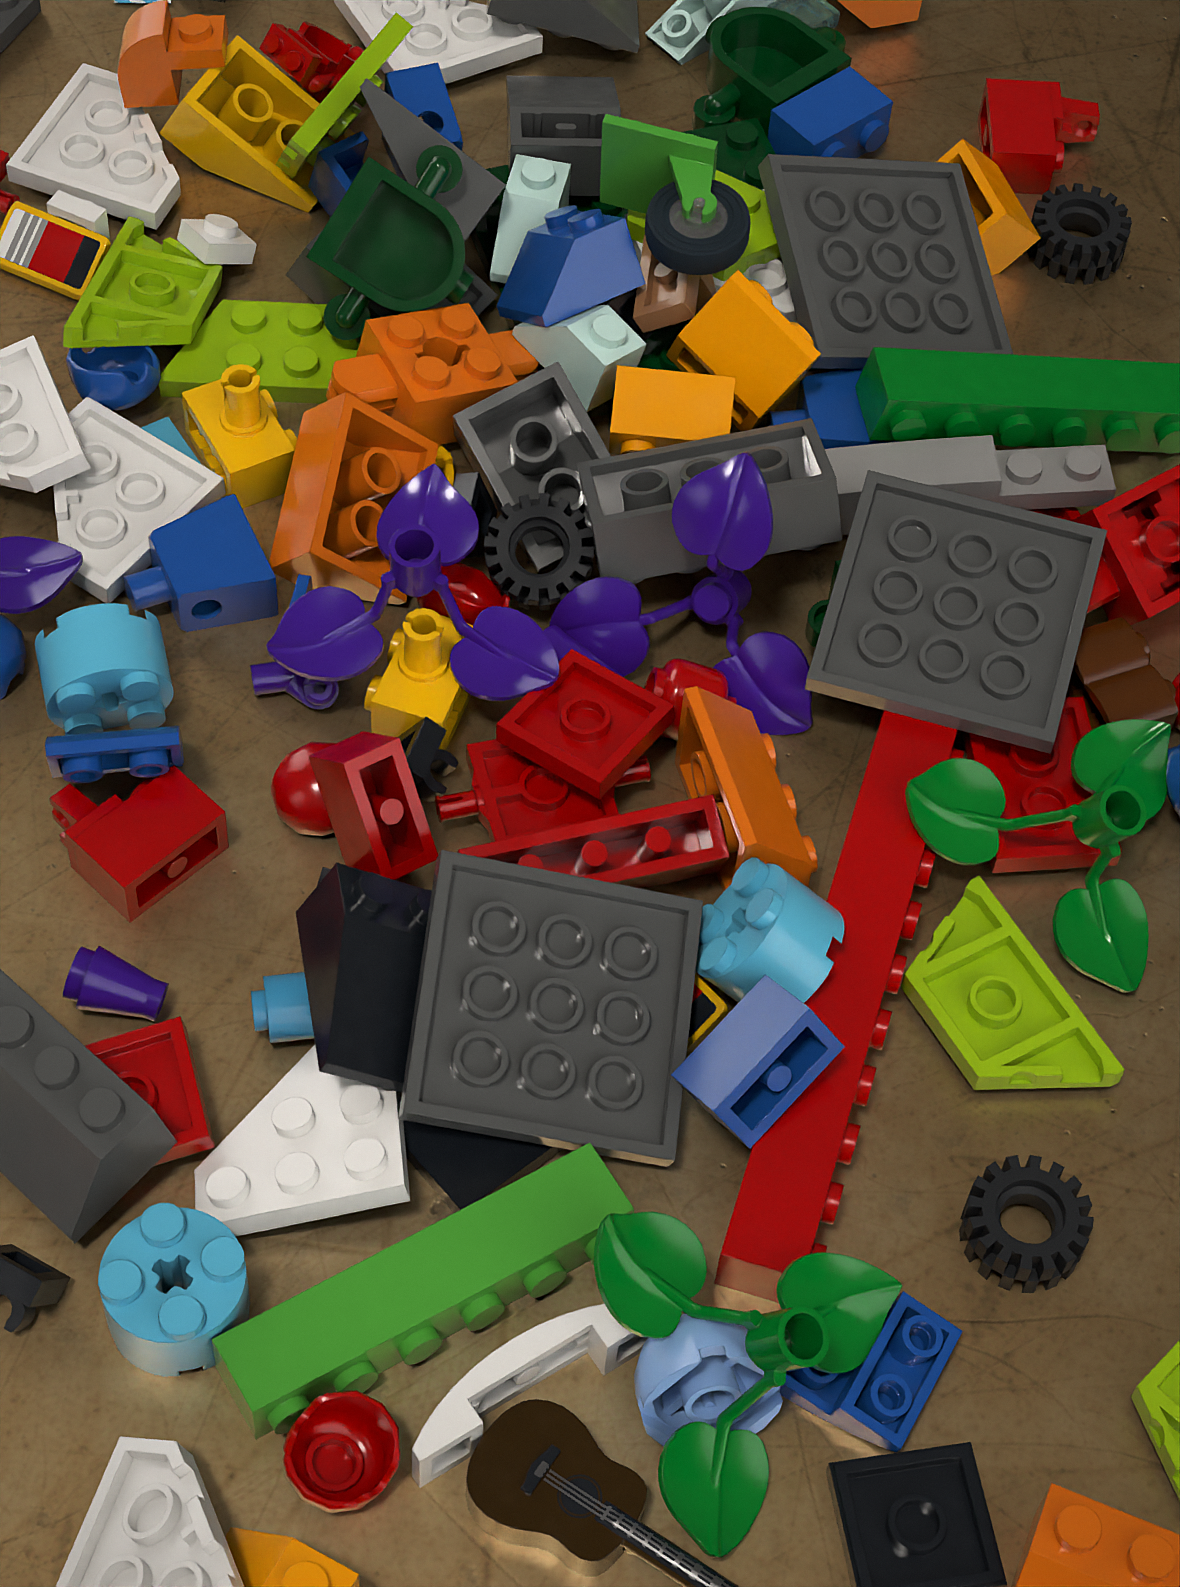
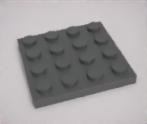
M768 154L759 164L758 169L797 321L810 334L814 347L821 353L811 368L863 369L873 347L1013 354L960 163Z
M868 470L811 661L805 690L1050 754L1055 742L1107 530Z
M441 850L436 859L398 1119L569 1150H576L591 1143L598 1155L665 1167L670 1166L675 1161L683 1091V1087L671 1074L684 1062L687 1055L703 901Z

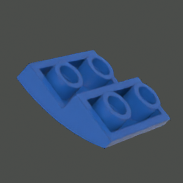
M180 726L47 737L45 742L46 758L52 778L63 777L65 781L72 783L93 782L101 779L106 773L129 771L131 775L137 777H155L167 773L173 765L180 767L184 763Z
M903 1291L897 1296L889 1309L882 1330L861 1365L854 1370L841 1374H828L813 1367L786 1371V1381L783 1386H780V1394L826 1422L896 1453L901 1450L963 1331Z

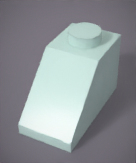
M516 154L504 190L490 270V281L506 283L527 232L545 224L544 216L547 213L569 206L571 164Z
M596 305L546 328L522 322L515 326L512 332L515 339L544 368L559 362L586 412L614 398L617 365L637 367L647 345L609 305Z

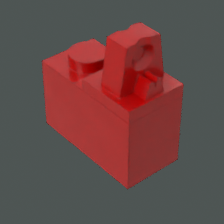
M986 78L978 114L980 151L998 165L1014 193L1043 195L1049 190L1053 173H1061L1064 143L1094 141L1100 122L1098 103L1061 97L1060 82Z
M175 765L171 766L167 773L156 778H149L140 783L124 802L114 794L97 806L70 783L50 797V804L53 806V819L64 829V832L59 834L61 838L60 841L68 849L71 867L129 923L229 848L225 811Z

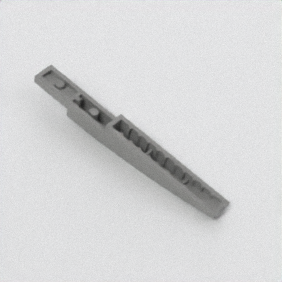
M987 435L825 449L837 480L842 535H848L868 470L1025 510L1100 506L1113 499L1116 492L1105 445L995 450L993 436Z

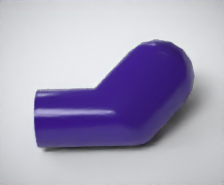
M276 661L250 665L255 696L285 691L312 709L330 707L337 699L339 693L337 681L309 679L287 670Z

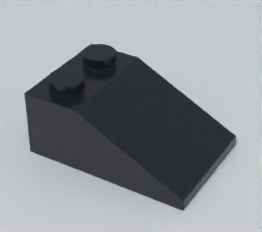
M336 862L295 912L319 1072L402 1093L432 890L416 887Z

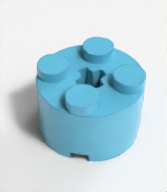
M102 603L73 609L57 617L58 629L51 632L47 637H45L43 629L36 636L34 645L48 718L55 725L64 729L65 735L104 732L103 729L129 725L131 729L155 728L161 726L166 721L165 709L173 699L174 690L161 626L154 614L144 610L146 619L130 615L129 607L126 604Z
M752 857L740 865L733 876L732 884L719 896L716 902L702 907L696 971L738 1003L765 974L804 1003L820 987L834 964V961L828 958L826 953L832 937L842 943L844 935L843 917L836 908L780 866L772 863L765 864L759 858Z
M171 1203L154 1204L149 1206L141 1216L125 1225L114 1236L103 1254L99 1268L98 1287L109 1331L118 1351L123 1357L145 1372L168 1377L180 1376L179 1371L192 1370L202 1366L203 1370L215 1366L212 1339L249 1320L250 1294L244 1251L231 1230L221 1221L207 1213L190 1208H180Z

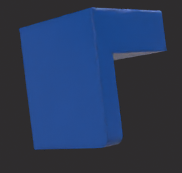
M363 131L319 151L308 187L330 218L364 165L363 158L369 140Z

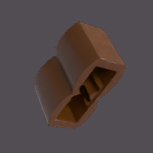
M1122 617L1083 628L1066 697H1084L1092 730L1107 723L1129 719L1165 722L1170 724L1172 729L1179 713L1174 699L1176 689L1171 681L1164 679L1150 665V649L1141 633L1135 632Z

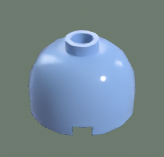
M683 1313L676 1329L669 1336L660 1339L648 1338L645 1341L635 1369L634 1384L646 1433L664 1446L678 1428L690 1422H705L715 1428L719 1414L764 1376V1371L754 1364L746 1352L745 1337L748 1330L744 1326L696 1319ZM780 1386L770 1389L733 1421L730 1431L742 1429L756 1434L763 1430L780 1411L783 1402L779 1390Z

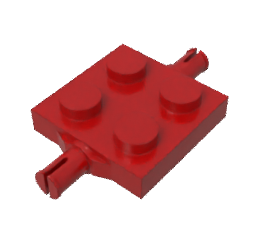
M496 739L466 744V761L472 778L471 790L435 796V807L440 823L477 815L481 824L487 829L490 841L495 842L619 815L614 800L615 787L645 781L650 782L651 771L649 762L647 763V757L645 755L641 756L599 800L499 743Z

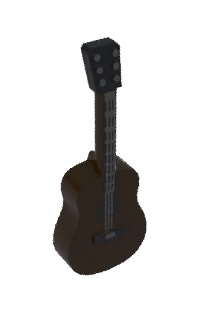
M539 1399L522 1401L503 1412L485 1431L478 1442L467 1469L466 1501L468 1510L475 1522L496 1539L513 1545L548 1551L559 1558L576 1574L586 1577H596L604 1573L625 1552L629 1555L638 1556L683 1587H739L641 1522L647 1498V1487L644 1480L632 1469L608 1458L598 1447L587 1427L575 1414L564 1406Z

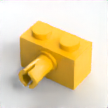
M237 364L227 368L222 373L221 379L181 393L185 431L205 466L224 478L225 494L223 496L235 494L242 509L285 494L297 437L291 429H282L278 422L277 410L270 393L266 389L259 391L260 376L257 375V370L249 365Z
M416 608L406 615L407 622L403 621L402 629L398 628L395 631L387 654L389 665L383 676L377 674L373 676L366 692L364 709L371 712V733L399 737L423 718L428 717L447 730L438 748L446 750L472 696L455 681L450 667L451 650L457 642L465 637L456 631L449 617L439 615L431 609Z

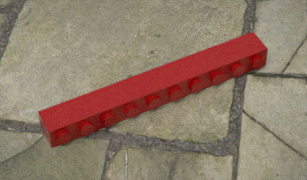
M885 710L883 712L826 901L836 908L843 917V940L840 943L832 937L826 956L834 961V964L820 987L804 1002L845 1047L753 1145L720 1253L714 1284L779 1303L776 1290L777 1283L785 1268L801 1256L813 1253H826L827 1245L814 1242L819 1222L833 1225L844 1185L833 1182L831 1179L836 1162L846 1165L851 1163L861 1125L848 1122L852 1104L864 1107L867 1105L877 1069L876 1067L864 1064L868 1047L882 1050L892 1011L880 1008L884 992L895 995L898 993L907 961V956L895 953L899 938L909 941L913 939L922 903L910 900L914 885L927 889L936 856L933 850L925 848L926 843L920 837L911 821L905 790L908 781L921 775L934 765L952 758H963L965 751L953 748L958 729Z

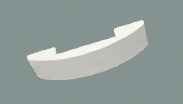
M605 1304L590 1306L563 1314L516 1336L474 1366L452 1387L435 1408L412 1448L413 1479L421 1488L470 1458L483 1436V1421L481 1417L588 1353L604 1376L639 1355L648 1338L640 1337L625 1329L610 1314Z

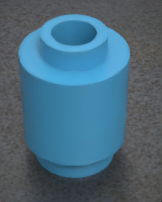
M297 972L263 976L264 990L251 991L255 1032L268 1030L270 1043L314 1039L305 973Z

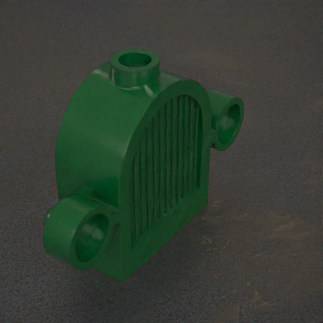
M746 7L717 17L710 24L705 35V40L709 44L706 85L711 95L702 96L694 103L692 128L694 130L734 122L735 117L741 121L758 118L768 138L770 116L773 108L851 65L852 58L844 52L846 44L844 36L829 26L812 29L792 14L770 7Z
M435 145L424 150L416 164V173L419 180L415 186H412L372 158L368 157L306 256L351 286L347 294L335 296L325 307L324 323L327 330L334 337L341 340H353L360 337L363 333L365 321L371 318L368 307L371 300L388 309L412 312L429 308L444 298L457 305L475 276L463 269L465 245L462 232L451 213L434 200L438 193L451 191L461 180L463 172L462 162L453 149L443 145Z

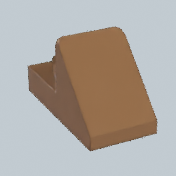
M644 235L640 267L646 284L637 287L633 319L643 333L693 319L695 314L716 293L712 274L689 275L666 267L651 253L646 236Z

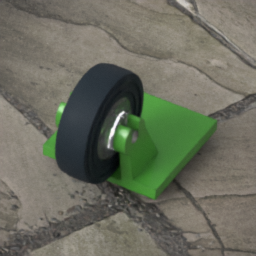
M605 114L602 121L600 202L645 213V236L648 247L659 262L674 271L689 275H708L723 271L736 263L744 253L749 241L750 214L747 204L738 192L730 186L715 180L718 141L642 123L637 120Z

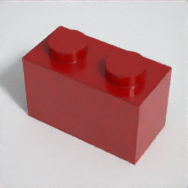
M362 731L308 756L345 865L396 880L437 859L438 853L400 738Z

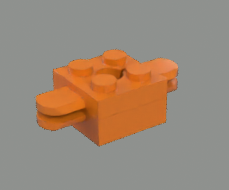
M468 302L366 320L356 357L334 362L326 397L327 400H330L344 392H348L435 443L442 445L457 442L454 436L453 415L538 372L541 364L512 335L513 330L488 334Z

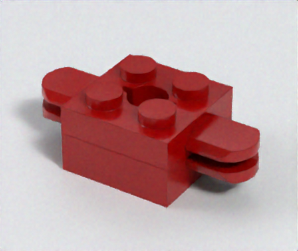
M1179 464L1071 520L1107 530L1087 613L1102 606L1109 620L1122 617L1132 626L1180 602Z

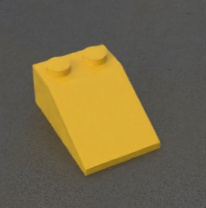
M236 35L227 46L225 67L209 68L182 99L159 134L206 171L307 213L310 212L318 201L308 187L313 167L306 162L293 179L275 164L286 149L288 142L320 103L240 36ZM348 128L337 140L330 135L328 137L337 143L355 133Z

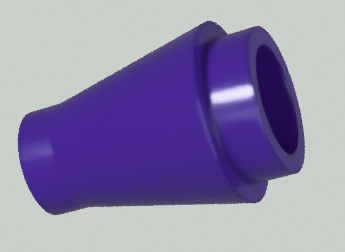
M81 946L69 970L63 990V998L77 1002L76 1009L143 1017L155 1022L163 1006L169 983L151 977L101 946H98L96 951Z

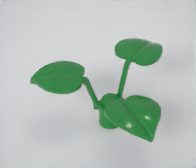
M1129 719L1107 723L1087 732L1075 745L1071 759V771L1075 781L1083 789L1092 793L1093 796L1083 800L1078 805L1073 804L1065 809L1012 819L1000 818L1006 803L1004 789L998 778L988 767L971 759L952 758L942 761L908 781L905 790L906 803L911 821L918 834L935 853L948 861L961 865H977L991 860L999 848L998 830L1014 831L1071 821L1076 837L1082 843L1092 848L1100 849L1101 853L1085 876L1086 889L1077 888L1070 890L1056 904L1052 921L1057 947L1065 960L1084 975L1124 993L1135 991L1138 988L1146 967L1149 940L1148 920L1143 902L1136 890L1127 881L1114 878L1099 884V878L1110 860L1121 854L1118 842L1138 833L1143 828L1145 821L1155 816L1165 801L1168 791L1166 770L1171 733L1170 724L1154 720Z
M653 1211L631 1214L611 1213L606 1215L601 1221L597 1231L594 1246V1270L603 1302L616 1321L629 1332L650 1339L664 1338L673 1333L679 1323L682 1311L696 1319L742 1325L748 1330L745 1337L746 1352L754 1364L764 1371V1376L719 1414L715 1428L705 1422H690L682 1425L665 1443L660 1455L658 1482L661 1495L668 1510L705 1554L714 1558H720L734 1549L749 1531L762 1506L769 1479L768 1456L762 1440L757 1434L748 1430L730 1431L733 1421L770 1389L784 1385L786 1371L813 1367L828 1374H841L854 1370L861 1365L881 1332L887 1313L900 1293L902 1284L888 1273L865 1261L835 1253H813L792 1261L780 1276L776 1290L781 1310L761 1314L757 1310L745 1312L700 1305L690 1299L703 1287L707 1273L704 1250L696 1234L677 1218L664 1213Z

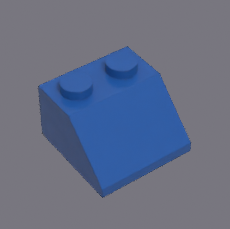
M576 205L562 207L547 213L544 216L545 224L527 232L497 303V309L500 317L546 328L646 284L626 219L624 217L604 215L601 209L578 211Z

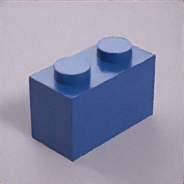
M849 66L773 108L770 116L768 140L778 155L858 158L867 152L877 150L886 142L889 134V121L893 101Z
M765 974L671 1076L712 1117L748 1148H751L845 1046L807 1005Z

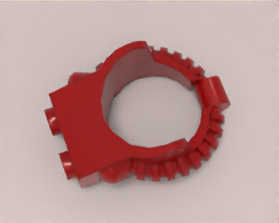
M306 21L302 23L298 31L292 28L287 30L282 24L272 23L259 47L261 52L281 72L295 81L318 103L325 99L364 52L361 47L355 46L352 48L351 44L344 43L343 40Z

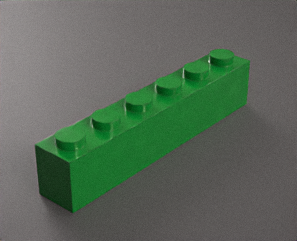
M873 347L855 386L869 440L902 442L992 435L994 445L1051 448L1105 445L1106 450L1180 453V363Z

